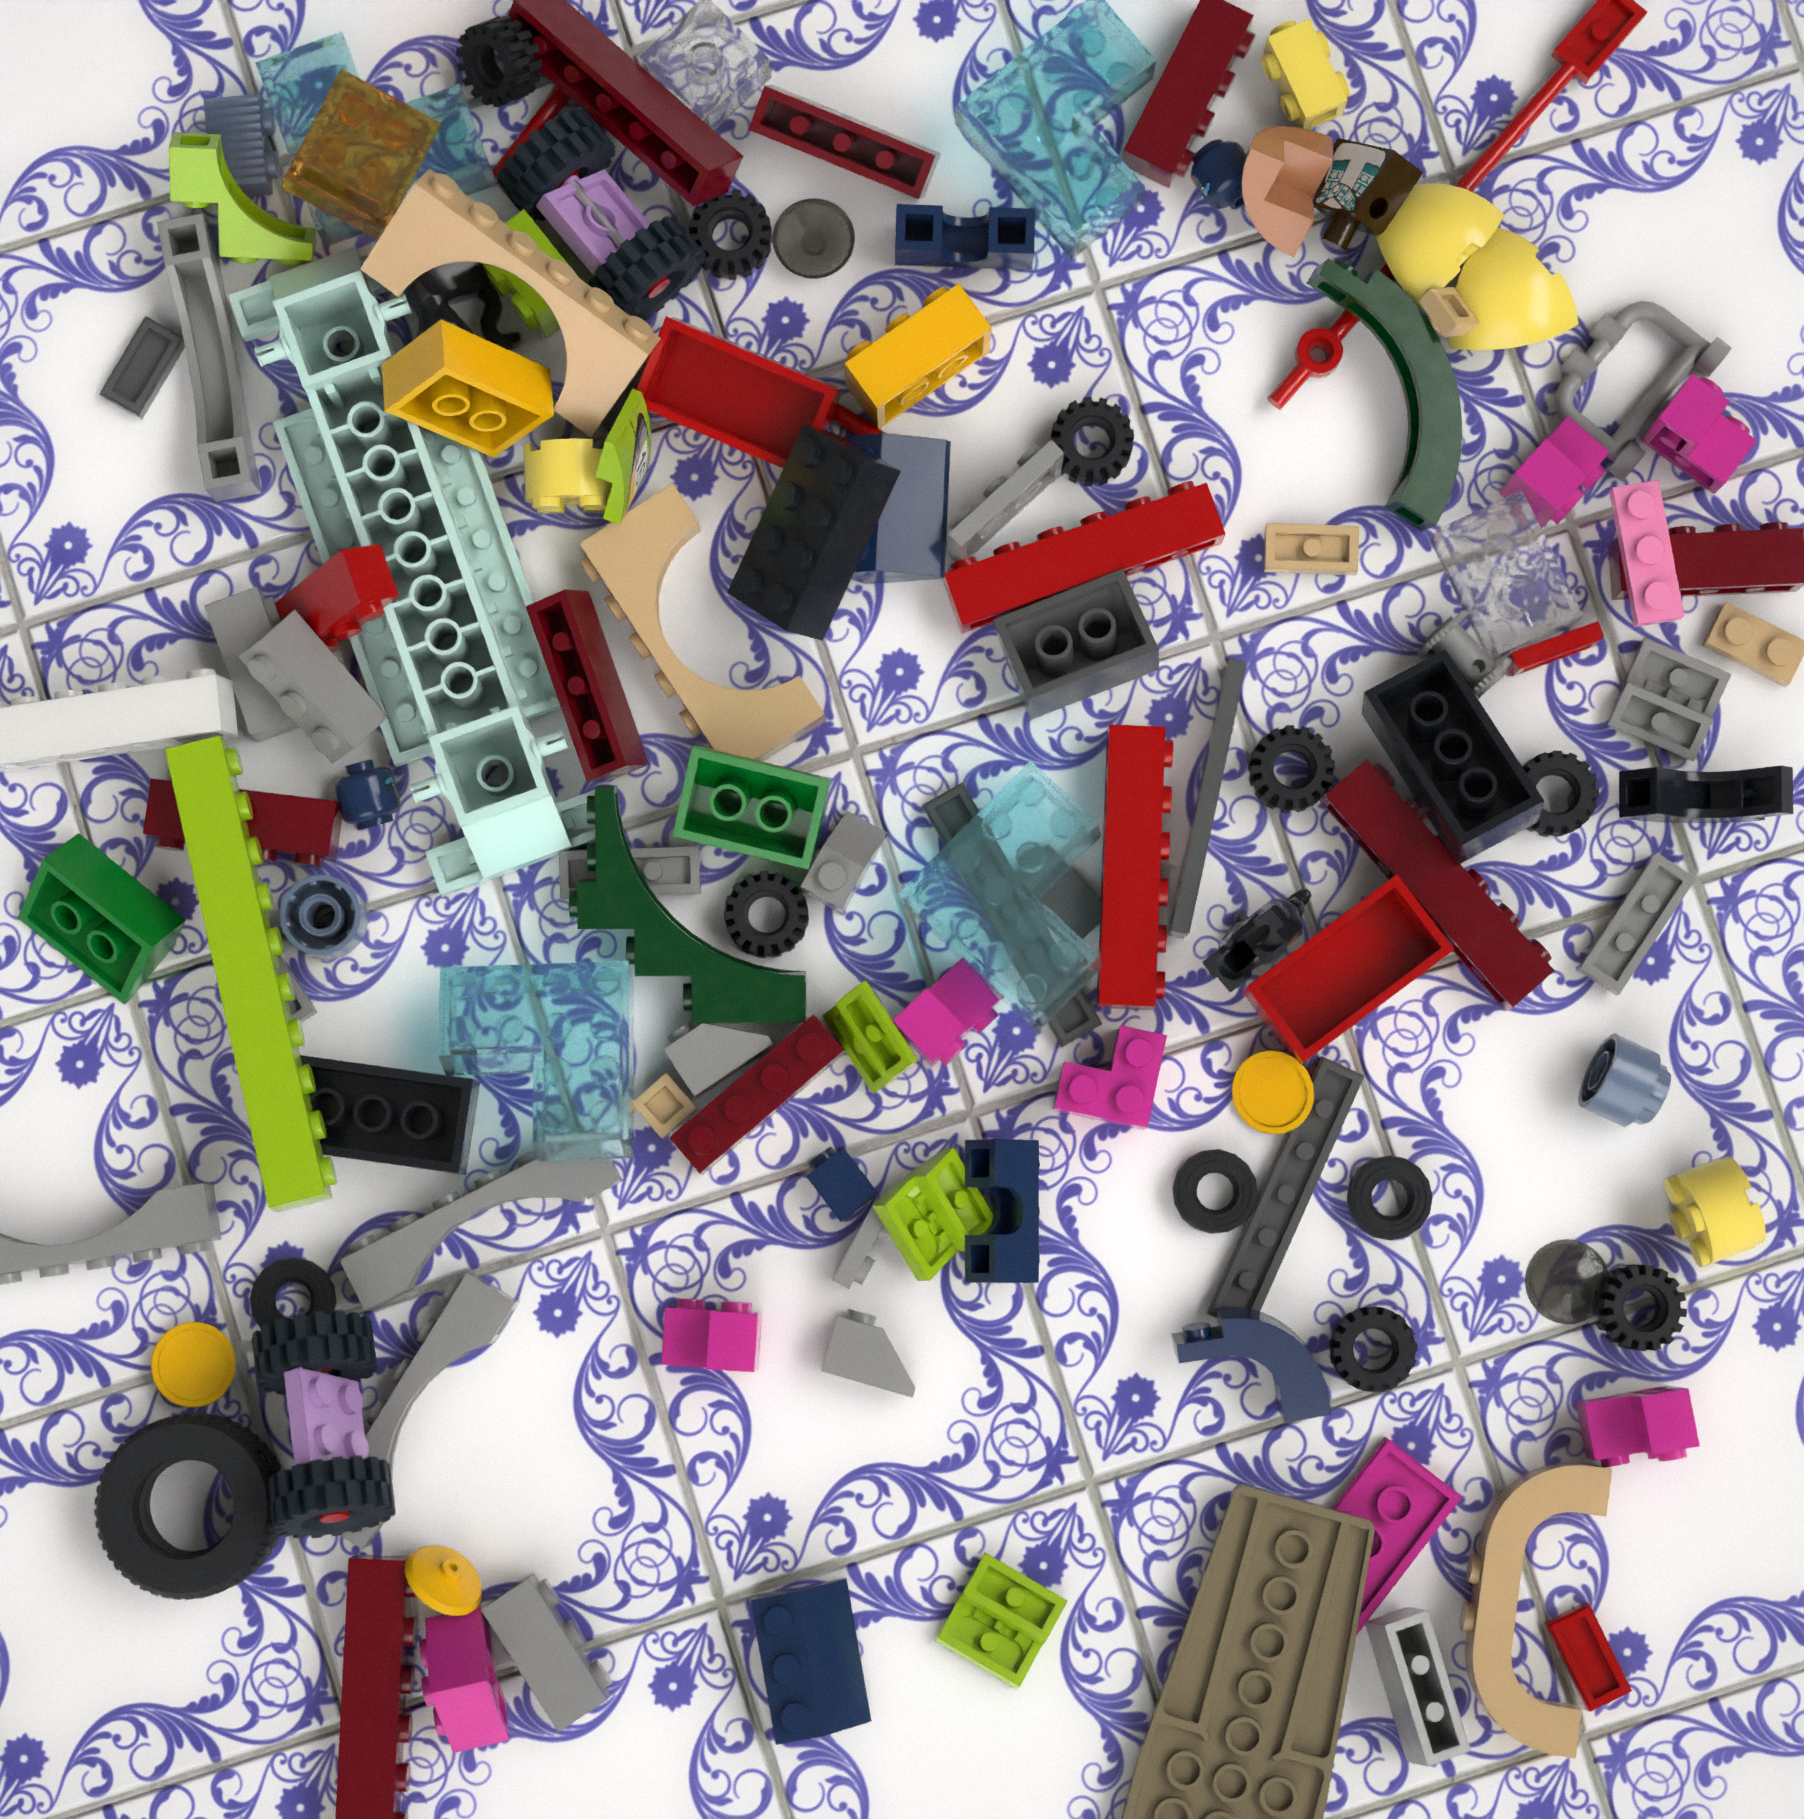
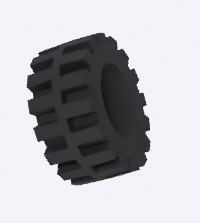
M1554 750L1550 753L1544 752L1522 766L1535 787L1543 777L1556 775L1567 780L1573 791L1572 804L1566 811L1552 813L1542 808L1539 822L1526 828L1530 832L1536 831L1539 833V836L1544 837L1564 836L1580 828L1590 819L1591 814L1594 813L1597 804H1595L1596 799L1599 797V789H1596L1595 782L1598 780L1595 773L1591 774L1588 768L1590 766L1585 761L1580 762L1576 759L1577 755L1572 753L1563 754L1562 751Z
M1375 1306L1358 1308L1343 1316L1342 1320L1335 1325L1332 1338L1329 1340L1331 1364L1334 1365L1339 1377L1354 1388L1367 1392L1391 1390L1397 1387L1400 1382L1405 1381L1410 1375V1370L1415 1366L1417 1360L1415 1359V1354L1418 1351L1417 1343L1413 1336L1415 1334L1412 1328L1405 1322L1406 1320L1391 1310ZM1368 1329L1383 1331L1392 1343L1393 1352L1391 1358L1385 1366L1379 1369L1370 1370L1364 1368L1357 1362L1354 1356L1353 1346L1356 1338L1360 1333Z

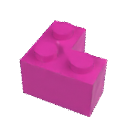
M1691 374L1672 396L1640 441L1715 494L1727 482L1757 440L1749 435L1750 430L1743 422L1732 416L1726 418L1721 414L1730 403L1728 399L1722 396V389L1710 379L1700 377L1699 379Z
M1567 416L1513 474L1499 494L1540 530L1550 519L1558 525L1584 496L1585 493L1579 487L1582 486L1589 491L1606 472V469L1600 464L1610 452Z
M960 959L930 989L926 988L893 1022L903 1038L931 1067L939 1060L944 1066H947L965 1048L966 1043L962 1038L972 1028L980 1034L998 1017L999 1014L995 1011L994 1007L999 1003L1000 999Z
M1120 1025L1117 1029L1109 1071L1064 1062L1061 1068L1053 1111L1141 1130L1147 1129L1167 1035Z
M677 1298L676 1307H665L661 1365L704 1367L712 1370L743 1372L757 1371L759 1369L762 1313L752 1312V1303L724 1301L721 1302V1310L705 1309V1300Z
M1662 1386L1575 1402L1586 1458L1595 1461L1600 1460L1601 1467L1630 1463V1454L1641 1452L1647 1453L1648 1459L1658 1458L1659 1462L1682 1459L1687 1457L1686 1449L1700 1446L1689 1388Z
M481 1606L463 1616L443 1614L425 1618L426 1639L419 1640L421 1660L424 1668H428V1676L421 1678L423 1697L427 1706H435L433 1708L436 1731L439 1736L446 1735L453 1753L509 1740L506 1700L495 1674L492 1634L487 1620L481 1611Z

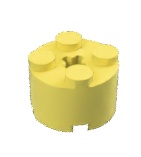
M593 439L541 440L540 450H536L530 442L524 444L525 502L531 503L532 508L537 509L539 514L565 513V505H579V507L583 508V512L604 513L612 483L595 477L603 449L593 448Z
M1727 1156L1715 1159L1663 1180L1668 1198L1676 1210L1669 1213L1671 1226L1678 1239L1681 1240L1687 1237L1692 1256L1699 1267L1702 1268L1752 1249L1765 1241L1766 1230L1758 1202L1751 1205L1745 1190L1752 1187L1745 1173L1732 1157Z

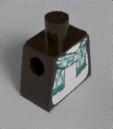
M1337 138L1333 146L1334 160L1315 193L1313 205L1314 208L1331 220L1321 241L1335 250L1346 252L1356 230L1377 236L1384 233L1423 172L1395 150Z

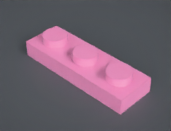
M1659 480L1613 487L1609 494L1634 627L1681 620L1684 617V611Z

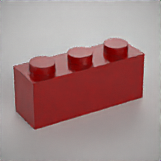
M381 544L340 550L279 599L275 606L280 620L296 610L333 653L340 648L339 642L341 640L359 634L362 631V624L384 615V607L399 597Z

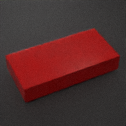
M1599 621L1510 653L1509 656L1512 659V664L1506 668L1509 676L1519 675L1595 647L1604 637Z
M1585 1602L1544 1622L1587 1711L1591 1712L1632 1692L1589 1603Z

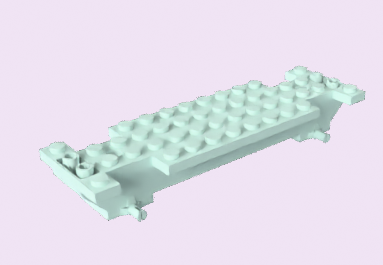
M375 242L358 249L355 246L273 275L266 282L227 296L245 342L280 330L279 340L254 348L259 364L263 367L266 364L287 357L296 367L302 386L312 408L273 421V425L322 563L324 564L343 549L381 544L399 597L384 607L385 614L362 624V631L349 639L369 696L388 717L380 726L394 765L399 767L434 754L436 759V776L409 784L411 792L414 793L412 795L416 804L443 793L452 804L458 824L464 832L465 837L425 851L439 893L444 897L559 855L560 851H571L588 843L595 842V824L587 823L586 809L587 796H595V790L558 803L542 757L569 749L565 735L561 729L555 733L535 739L529 725V719L561 707L526 609L527 605L534 603V599L481 453L384 411L382 363L396 354L386 322L406 314H411L412 311L405 294L380 304L377 302L375 296L389 290L360 269L377 243ZM343 340L355 342V347L349 355L345 357L333 355L334 348L339 342ZM496 765L508 767L509 778L504 785L490 787L486 784V774L490 768Z

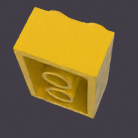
M959 283L950 290H947L946 287L937 289L924 300L923 305L925 307L911 317L908 313L900 315L885 328L887 334L874 343L870 340H865L848 353L847 357L849 360L844 363L846 387L874 426L879 429L990 352L992 328Z
M442 319L382 363L385 412L493 458L554 416L551 372L549 368Z

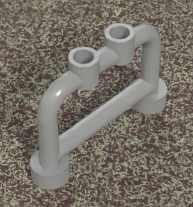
M1639 301L1629 304L1614 319L1605 313L1588 335L1595 342L1586 353L1576 348L1560 368V371L1566 374V377L1562 380L1555 393V408L1558 417L1564 421L1569 416L1610 452L1607 458L1613 464L1608 471L1622 482L1646 453L1632 440L1693 366L1709 377L1732 349L1719 337H1716L1712 343L1708 342L1667 309L1654 302ZM1641 319L1648 320L1685 348L1611 437L1577 411L1573 404V397L1609 352L1615 348L1633 323Z

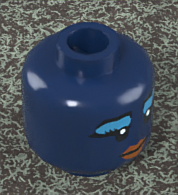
M1222 139L1213 140L1204 145L1193 157L1194 165L1192 166L1190 177L1212 208L1222 209L1230 206L1231 209L1235 210L1244 206L1242 173L1246 153L1237 142H1223Z
M372 759L345 766L347 775L338 778L334 783V790L343 820L349 824H356L357 830L394 821L392 814L400 809L401 801L391 769L384 766L374 768Z

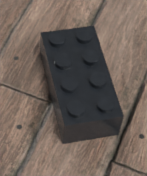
M804 423L727 593L785 631L823 641L901 470L841 435Z
M1446 649L1364 692L1362 716L1457 865L1539 822L1544 799Z
M300 1055L302 1065H310L315 1081L316 1092L309 1093L313 1111L320 1110L325 1124L326 1138L320 1139L323 1155L466 1175L480 1087L479 1081L469 1078Z

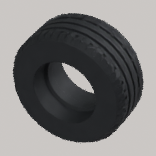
M206 1413L167 1417L144 1426V1428L137 1430L132 1436L125 1439V1443L119 1445L117 1451L109 1458L111 1461L106 1463L104 1467L105 1471L100 1476V1485L97 1486V1497H95L94 1502L96 1504L94 1515L97 1517L95 1525L99 1530L97 1535L99 1540H102L103 1551L106 1550L108 1553L106 1556L110 1561H113L115 1569L122 1572L121 1575L124 1578H128L134 1586H140L141 1590L149 1591L155 1596L161 1595L162 1598H173L175 1600L199 1599L223 1592L256 1572L271 1555L272 1549L276 1547L277 1540L280 1537V1533L276 1534L273 1530L268 1488L269 1478L272 1475H277V1472L280 1471L278 1461L275 1462V1456L268 1450L266 1443L261 1442V1438L253 1434L249 1428L242 1427L241 1423L234 1422L227 1417L222 1418L220 1415ZM185 1460L202 1461L215 1467L227 1481L233 1497L234 1511L229 1530L216 1544L198 1551L181 1550L168 1543L158 1532L150 1510L151 1493L158 1476L169 1466Z

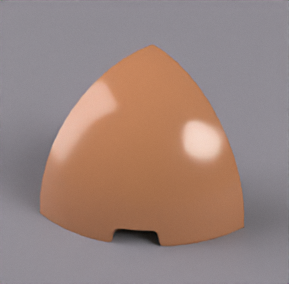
M1291 126L1270 127L1255 135L1244 162L1242 195L1247 214L1257 231L1275 248L1294 257L1314 222L1313 196L1332 164L1334 157L1332 137L1312 130Z

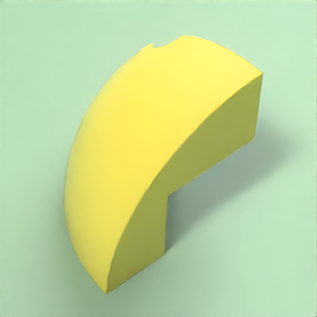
M1417 184L1384 233L1379 236L1376 235L1382 255L1395 279L1404 292L1420 308L1421 305L1418 301L1430 289L1446 286L1460 272L1459 266L1467 260L1468 256L1486 244L1498 228L1504 214L1488 200L1469 190L1446 184Z
M1497 228L1483 247L1468 256L1455 288L1479 321V324L1467 335L1449 337V348L1460 350L1514 348L1541 342L1572 329L1579 324L1573 297L1564 278L1560 273L1550 274L1546 267L1536 258L1539 249L1534 244L1511 231Z

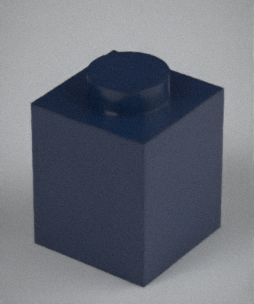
M830 1146L808 1163L813 1171L806 1177L840 1222L878 1194L844 1147L836 1153Z

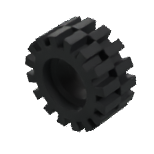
M498 16L471 26L465 30L466 34L461 35L458 40L463 45L456 48V56L463 58V62L457 64L458 72L465 71L467 75L466 78L462 79L465 87L472 85L474 88L470 94L475 99L482 97L481 103L486 106L493 104V107H500L529 96L528 94L533 93L537 88L535 83L541 80L542 75L535 70L542 68V59H535L534 53L540 51L537 43L530 45L528 40L533 36L529 30L520 32L523 24L518 20L511 22V17L509 16L500 18ZM494 49L502 60L504 74L496 63Z
M733 189L732 195H725L724 193L714 199L703 202L704 205L702 207L697 205L693 210V220H689V235L706 254L704 256L706 258L705 262L700 265L706 272L710 269L713 272V276L721 279L722 274H726L729 280H737L736 274L743 273L744 278L752 275V268L756 267L759 270L764 265V257H769L771 252L772 230L769 216L767 217L766 209L762 203L758 205L754 196L748 193L746 197L741 196V190ZM727 219H735L742 222L749 232L746 243L736 250H724L717 246L713 240V232L720 222Z
M1084 397L1083 402L1078 404L1075 400L1069 403L1067 410L1064 411L1062 409L1056 422L1053 423L1050 440L1052 439L1064 452L1061 474H1068L1069 481L1075 484L1077 480L1084 481V486L1091 487L1093 482H1099V485L1106 484L1109 478H1117L1130 460L1134 440V430L1130 428L1131 421L1127 414L1123 416L1120 413L1121 407L1116 403L1113 407L1108 405V399L1100 397L1099 402L1092 401V397ZM1085 426H1098L1107 433L1110 446L1102 456L1087 458L1076 450L1074 436L1078 430Z
M1286 725L1283 729L1279 730L1276 728L1270 731L1257 744L1248 764V771H1250L1248 779L1250 786H1254L1256 790L1254 793L1259 800L1261 798L1265 800L1267 807L1271 809L1274 807L1279 808L1284 813H1289L1293 810L1301 812L1310 806H1314L1328 791L1334 779L1335 760L1331 759L1330 754L1332 750L1329 745H1324L1322 742L1323 737L1320 734L1314 735L1309 732L1310 728L1304 726L1298 729L1294 728V725ZM1285 752H1295L1306 759L1309 766V775L1303 784L1290 787L1278 781L1273 767L1279 755Z
M760 871V874L752 875L751 873L745 876L742 882H737L732 887L733 891L730 896L727 895L725 901L724 920L731 938L743 951L748 954L757 955L760 958H765L766 956H773L775 958L781 956L786 951L790 952L795 948L799 940L803 939L809 923V909L803 892L792 879L789 880L783 874L777 872L772 874L768 873V871ZM772 897L778 900L784 907V921L773 932H760L753 928L749 922V909L759 898Z
M1636 1264L1626 1265L1625 1268L1618 1267L1611 1271L1613 1274L1611 1277L1604 1276L1600 1281L1604 1286L1603 1289L1595 1290L1593 1297L1599 1299V1304L1592 1307L1593 1315H1599L1600 1321L1596 1322L1598 1329L1607 1333L1605 1338L1610 1342L1618 1343L1619 1347L1638 1351L1661 1349V1344H1670L1675 1340L1672 1334L1674 1332L1680 1333L1684 1326L1678 1323L1680 1317H1687V1309L1681 1308L1680 1304L1681 1301H1686L1684 1292L1677 1291L1676 1287L1680 1284L1675 1278L1667 1277L1668 1272L1663 1269ZM1637 1289L1649 1292L1656 1305L1654 1317L1643 1326H1635L1630 1323L1624 1314L1623 1308L1626 1297Z

